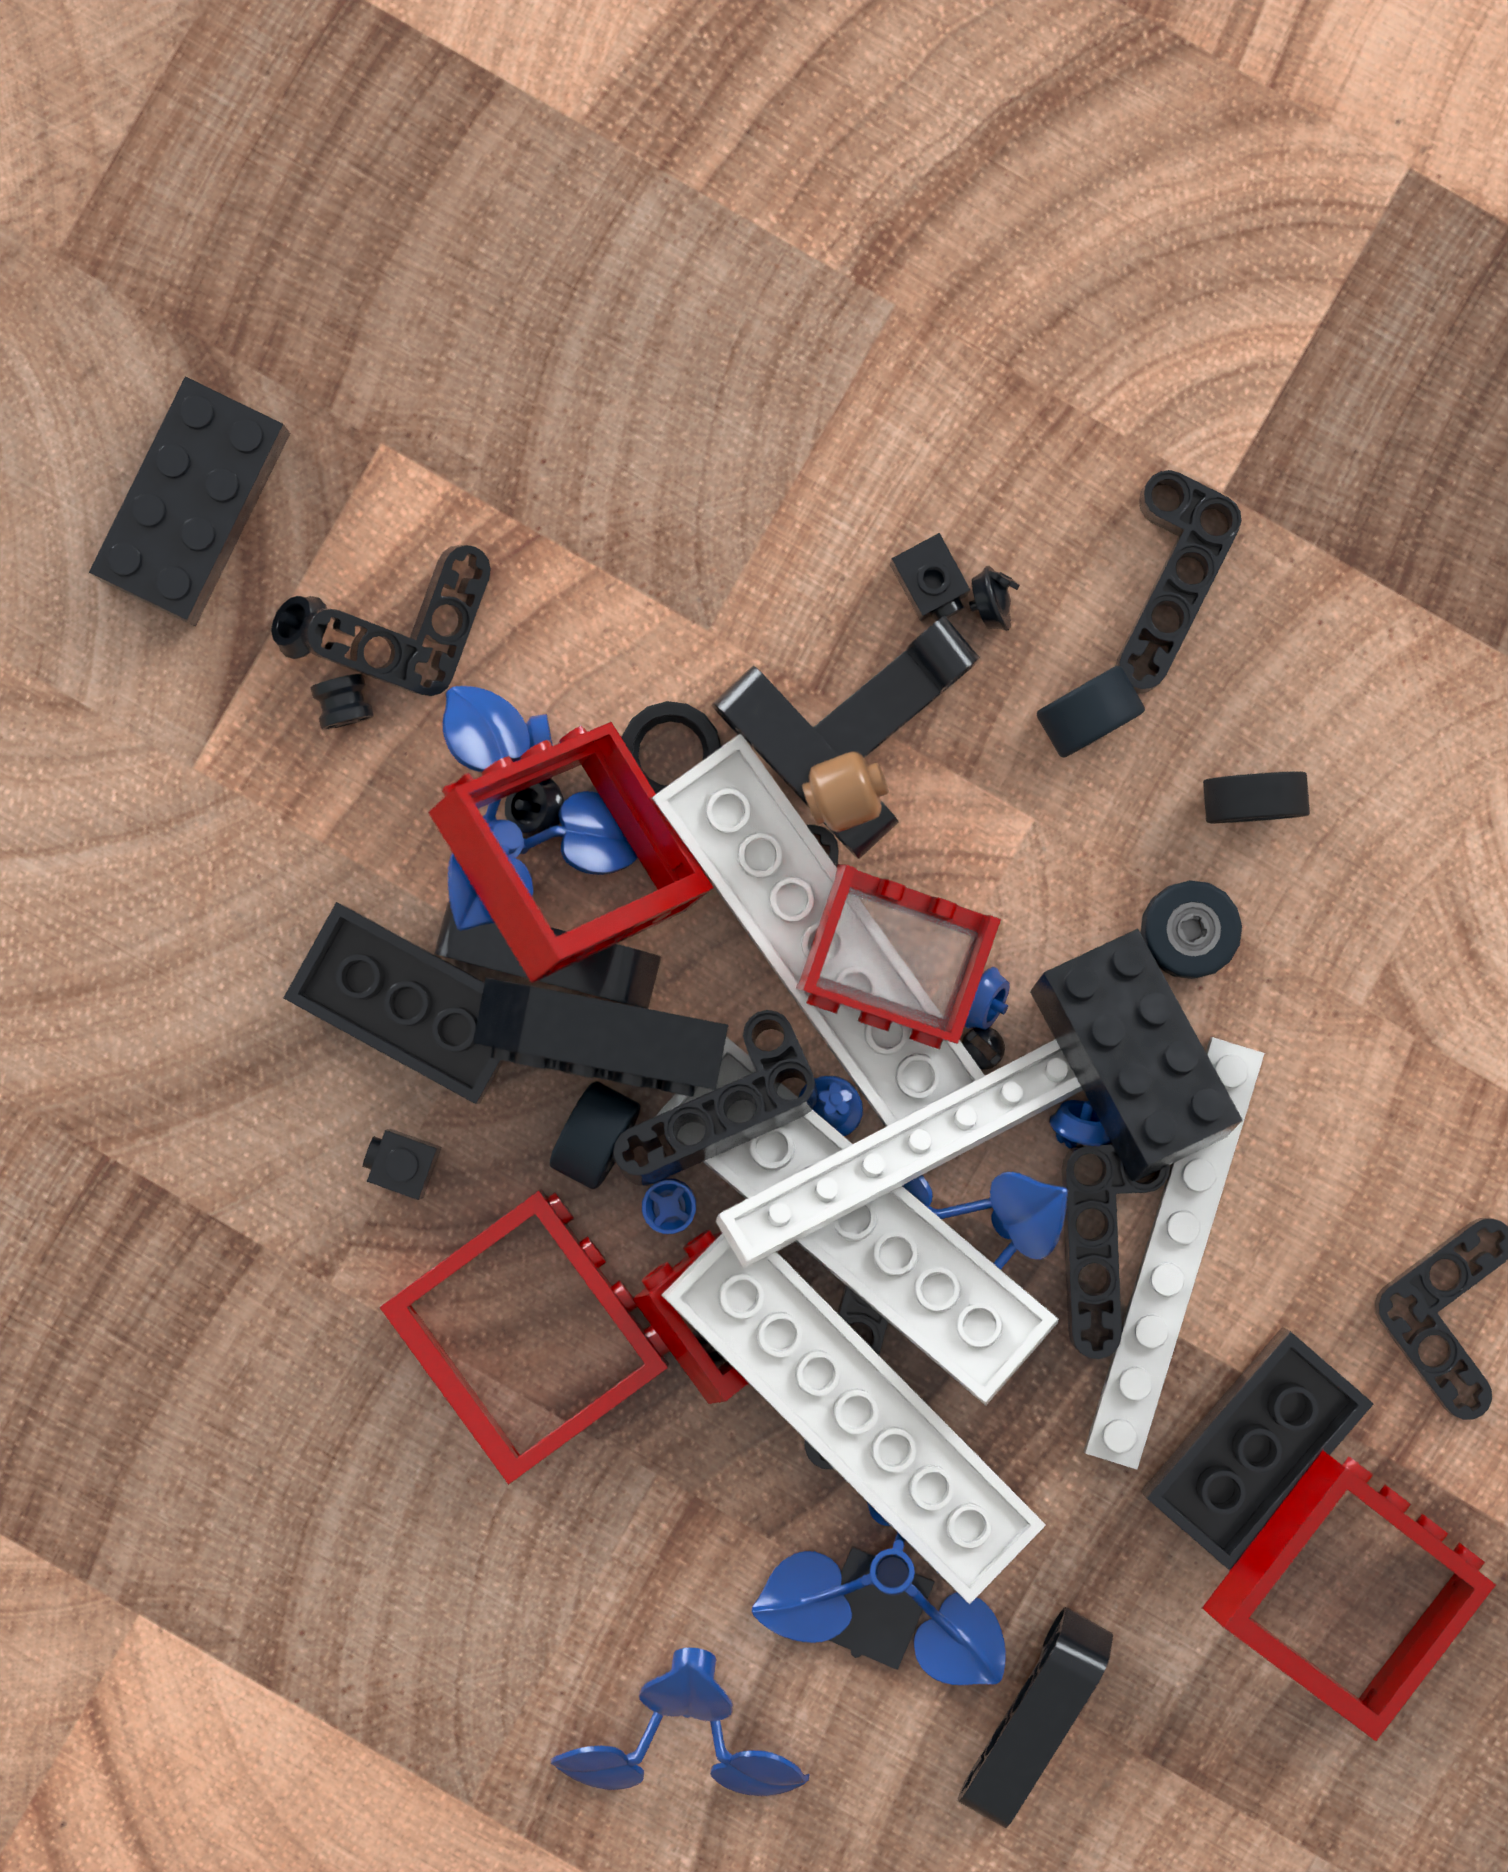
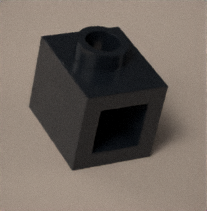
M940 533L891 558L890 566L920 621L932 615L935 622H937L943 616L949 618L965 608L961 599L968 596L970 588Z
M387 1129L382 1139L373 1136L362 1165V1167L371 1170L367 1182L420 1200L424 1198L442 1147L393 1129Z

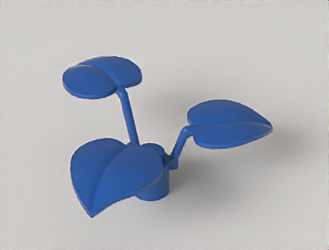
M455 686L446 692V707L442 721L443 734L449 751L460 764L471 770L482 772L488 766L504 757L510 756L512 761L521 759V755L529 749L530 740L526 723L518 710L507 700L491 691L471 686ZM577 792L568 797L559 809V819L562 826L550 827L528 839H523L520 828L514 822L496 819L501 799L489 804L486 814L483 816L531 897L533 896L531 875L526 866L516 857L519 854H526L532 847L551 838L563 837L561 842L563 859L571 867L586 874L606 875L627 868L638 858L601 796L596 792ZM451 853L448 866V892L457 929L462 931L480 925L495 923L454 854Z
M1016 1172L1001 1173L991 1183L990 1198L942 1209H935L930 1206L933 1193L923 1175L902 1185L940 1219L993 1208L994 1211L991 1215L993 1227L1001 1237L1011 1239V1242L993 1263L1000 1270L1017 1250L1032 1259L1045 1258L1054 1250L1062 1231L1068 1189L1043 1184Z
M867 1502L871 1517L881 1525L891 1526ZM898 1533L896 1534L893 1549H886L875 1556L870 1566V1574L841 1585L842 1577L838 1565L828 1556L815 1551H803L787 1557L773 1570L762 1593L752 1607L754 1617L774 1633L795 1641L817 1643L833 1639L841 1634L850 1624L852 1610L844 1595L872 1584L879 1591L888 1595L906 1592L932 1618L919 1626L914 1637L916 1659L920 1667L929 1676L942 1683L951 1685H995L1003 1678L1006 1662L1005 1642L999 1622L993 1611L978 1597L969 1604L957 1592L949 1595L938 1611L912 1584L915 1575L914 1565L910 1557L903 1552L905 1540Z
M692 1647L676 1650L673 1653L671 1671L652 1679L641 1687L639 1699L642 1704L654 1711L635 1751L626 1755L622 1750L612 1746H587L551 1758L550 1763L567 1776L588 1786L606 1790L631 1788L641 1783L644 1779V1770L637 1764L642 1762L663 1716H683L685 1718L692 1717L702 1721H710L716 1757L721 1762L711 1767L710 1774L723 1787L746 1795L770 1796L789 1792L809 1781V1774L804 1775L796 1764L777 1754L751 1750L738 1752L733 1755L726 1749L720 1720L732 1714L733 1703L724 1690L714 1681L715 1655L707 1650Z

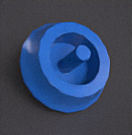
M991 967L982 974L964 1026L967 1029L979 1028L986 1030L995 1022L1000 1013L1004 1015L1008 1009V1005L1005 1002L1008 997L1010 983L1001 976L996 967Z
M820 1076L815 1078L818 1097L817 1103L812 1110L843 1136L851 1134L859 1126L863 1116V1103L857 1090L849 1081L838 1076ZM807 1084L801 1089L798 1098L805 1092Z
M1065 1101L1059 1106L1056 1113L1050 1116L1049 1124L1056 1132L1057 1141L1065 1143L1068 1148L1076 1147L1077 1143L1087 1146H1100L1111 1143L1089 1101Z

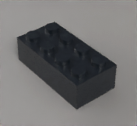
M185 376L89 573L100 581L196 627L290 435L288 429L283 423Z
M335 903L284 996L285 1000L474 1104L481 1103L503 1063V1060L490 1058L492 1047L473 1043L484 981L341 903Z
M1139 929L1043 972L1031 989L1032 997L1132 1182L1142 1179L1226 1138L1243 1121Z
M485 978L473 1043L492 1047L490 1058L694 1097L696 1086L716 1090L728 1025Z
M1282 1327L1140 1492L1230 1571L1322 1450L1330 1455L1374 1403L1291 1331Z

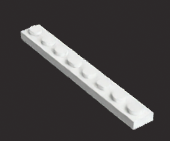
M1210 1037L1206 1054L1243 1121L1226 1138L1171 1164L1169 1176L1166 1180L1122 1324L1121 1342L1113 1353L1084 1448L1085 1454L1134 1469H1138L1265 1054L1214 1037Z
M1055 1039L725 1210L718 1215L716 1223L742 1266L746 1268L1083 1091Z

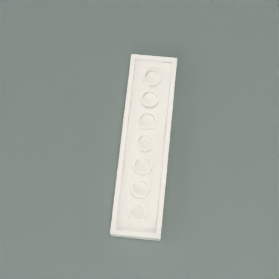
M738 734L651 798L695 857L711 884L885 1127L985 1076L960 1040L956 1044L943 1039L939 1050L910 1040L912 1028L892 1022L889 1032L858 1022L861 1011L841 1004L838 1013L835 1014L806 1004L809 993L797 989L796 986L800 981L833 886L837 867L742 734ZM848 894L820 976L943 1019L941 1013L859 898Z
M726 1037L716 1089L756 1072L749 1055L728 1037ZM782 1083L779 1085L777 1094L785 1100L798 1099ZM696 1086L694 1097L675 1094L656 1116L714 1091V1089ZM748 1100L736 1101L728 1109L727 1117L733 1122H747L755 1114L756 1105ZM812 1110L795 1121L703 1162L747 1200L853 1144ZM687 1123L679 1130L677 1140L683 1145L697 1144L703 1139L706 1128L700 1123ZM903 1186L795 1241L985 1406L1058 1323V1318Z
M722 1233L662 1294L705 1340L969 1604L1046 1526L777 1252L744 1268Z

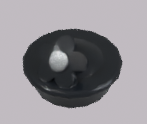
M986 566L980 574L972 578V590L975 600L970 601L969 606L972 612L979 611L988 629H1003L1007 631L1011 627L1009 612L1011 598L1008 587L1010 586L1018 590L1020 585L1010 576L994 571L991 566Z
M295 596L284 602L276 612L272 622L271 633L273 640L277 643L285 657L298 659L310 653L302 643L301 627L306 616L311 612L327 608L320 598L314 596ZM318 624L315 633L323 638L327 625Z
M549 778L506 797V819L514 822L520 828L523 839H528L550 827L559 826V809L564 802L559 786L552 778Z

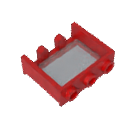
M838 864L833 886L796 988L809 993L806 1004L835 1014L838 1013L841 1004L861 1011L858 1022L889 1032L892 1022L912 1028L910 1040L940 1050L943 1039L958 1044L1001 919L969 910L939 897L915 891L900 883L858 871L855 867Z

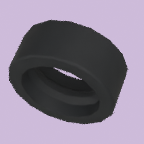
M665 701L647 706L631 719L621 736L656 794L667 785H660L650 779L643 771L639 760L640 743L646 733L653 727L666 722L682 723L692 729L701 741L703 748L702 760L722 747L715 726L703 712L689 704Z
M1306 772L1244 774L1210 778L1203 781L1207 823L1276 820L1303 817L1310 814Z

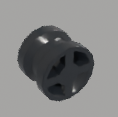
M362 673L330 679L310 687L313 698L321 704L322 714L319 717V722L322 730L355 724L374 716L371 705L364 702L362 690L366 684Z

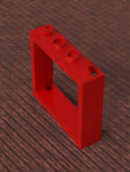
M612 721L588 732L581 725L565 734L559 740L560 743L554 746L551 745L549 740L542 741L521 755V760L514 763L510 756L504 757L482 771V776L473 779L470 773H466L456 782L442 788L445 797L428 812L531 983L539 981L685 912L713 889L712 884L695 857L651 799L656 793ZM582 765L658 890L556 937L480 813L479 808Z
M542 1189L379 1307L508 1485L654 1379L669 1366L664 1355L670 1352V1350L651 1325L643 1329L632 1314V1311L638 1306L633 1301L631 1293L620 1280L611 1285L600 1270V1267L606 1263L601 1252L588 1236L581 1241L578 1240L567 1224L574 1219L568 1207L564 1205L556 1192L547 1197ZM536 1214L644 1364L520 1454L411 1304L532 1215Z
M1322 1450L1209 1597L1202 1609L1222 1627L1374 1741H1377L1496 1584L1479 1572L1485 1562L1459 1542L1452 1551L1442 1543L1448 1533L1424 1514H1421L1416 1521L1406 1515L1405 1512L1411 1504L1385 1484L1379 1492L1370 1487L1367 1483L1373 1474L1350 1456L1341 1464ZM1347 1490L1454 1572L1447 1584L1359 1698L1250 1617Z

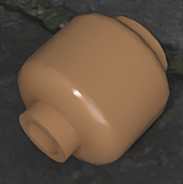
M849 752L813 766L809 773L810 782L802 784L806 801L816 824L825 823L834 832H840L877 818L882 808L880 797L889 794L887 783L878 762L868 765L864 757L858 752Z

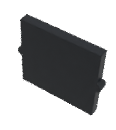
M852 1546L841 1571V1585L870 1574V1566L875 1555ZM915 1573L912 1584L928 1599L935 1581ZM874 1584L844 1595L850 1604L852 1619L848 1627L841 1634L829 1641L850 1649L851 1655L855 1658L864 1655L898 1670L923 1609L906 1592L888 1595L879 1591Z

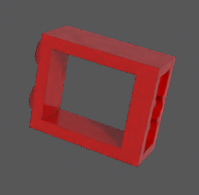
M709 1229L694 1237L683 1247L687 1256L673 1267L668 1262H665L647 1274L641 1280L646 1288L632 1299L706 1402L712 1404L726 1402L745 1387L748 1382L728 1362L717 1368L675 1308L662 1296L722 1234V1232L712 1234Z

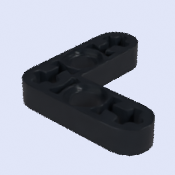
M456 545L445 550L437 561L410 638L340 610L322 608L311 612L303 621L300 633L302 643L309 652L318 657L409 692L426 696L441 694L449 687L453 680L489 581L491 571L489 559L483 551L474 546ZM469 556L468 566L475 569L473 578H463L457 590V593L467 594L466 602L464 603L455 597L441 596L443 587L455 590L459 573L452 570L454 561H464ZM442 605H449L454 608L458 616V625L455 631L447 636L438 634L432 625V615ZM332 618L334 620L333 629L336 632L355 637V626L360 628V632L354 638L351 647L339 642L328 641L325 648L321 646L323 638L315 633L318 624L328 625ZM380 636L390 645L391 654L385 665L373 668L365 660L364 648L369 640ZM426 638L437 644L449 645L447 654L435 651L431 667L438 671V676L435 680L426 679L422 686L420 684L422 676L415 672V666L418 662L427 663L433 650L431 647L422 646L424 639ZM351 648V650H350V659H347V658L345 657V654H346V653L349 651V649Z
M1478 1218L1467 1224L1385 1285L1377 1294L1375 1300V1313L1380 1323L1441 1405L1451 1415L1463 1420H1473L1484 1415L1492 1402V1389L1487 1379L1438 1315V1312L1508 1260V1226L1502 1221L1493 1218ZM1481 1229L1488 1233L1498 1231L1501 1237L1497 1239L1495 1245L1499 1251L1495 1255L1483 1251L1470 1259L1478 1265V1269L1471 1273L1466 1260L1456 1253L1454 1248L1461 1243L1463 1251L1469 1252L1481 1242L1477 1235ZM1441 1259L1452 1260L1459 1270L1457 1283L1448 1290H1438L1430 1281L1429 1272L1431 1267ZM1393 1294H1397L1402 1298H1407L1411 1295L1414 1302L1410 1304L1408 1309L1415 1320L1422 1323L1426 1316H1428L1432 1322L1430 1325L1416 1330L1407 1342L1402 1334L1411 1331V1327L1402 1317L1395 1316L1390 1318L1387 1313L1393 1308L1390 1300ZM1430 1335L1441 1336L1448 1346L1446 1359L1437 1366H1427L1419 1357L1418 1349L1420 1343ZM1459 1360L1463 1363L1464 1368L1454 1371L1464 1384L1471 1386L1476 1383L1479 1388L1473 1394L1477 1403L1471 1408L1463 1403L1455 1406L1453 1400L1458 1396V1391L1449 1379L1445 1378L1440 1386L1435 1381V1377L1450 1372Z

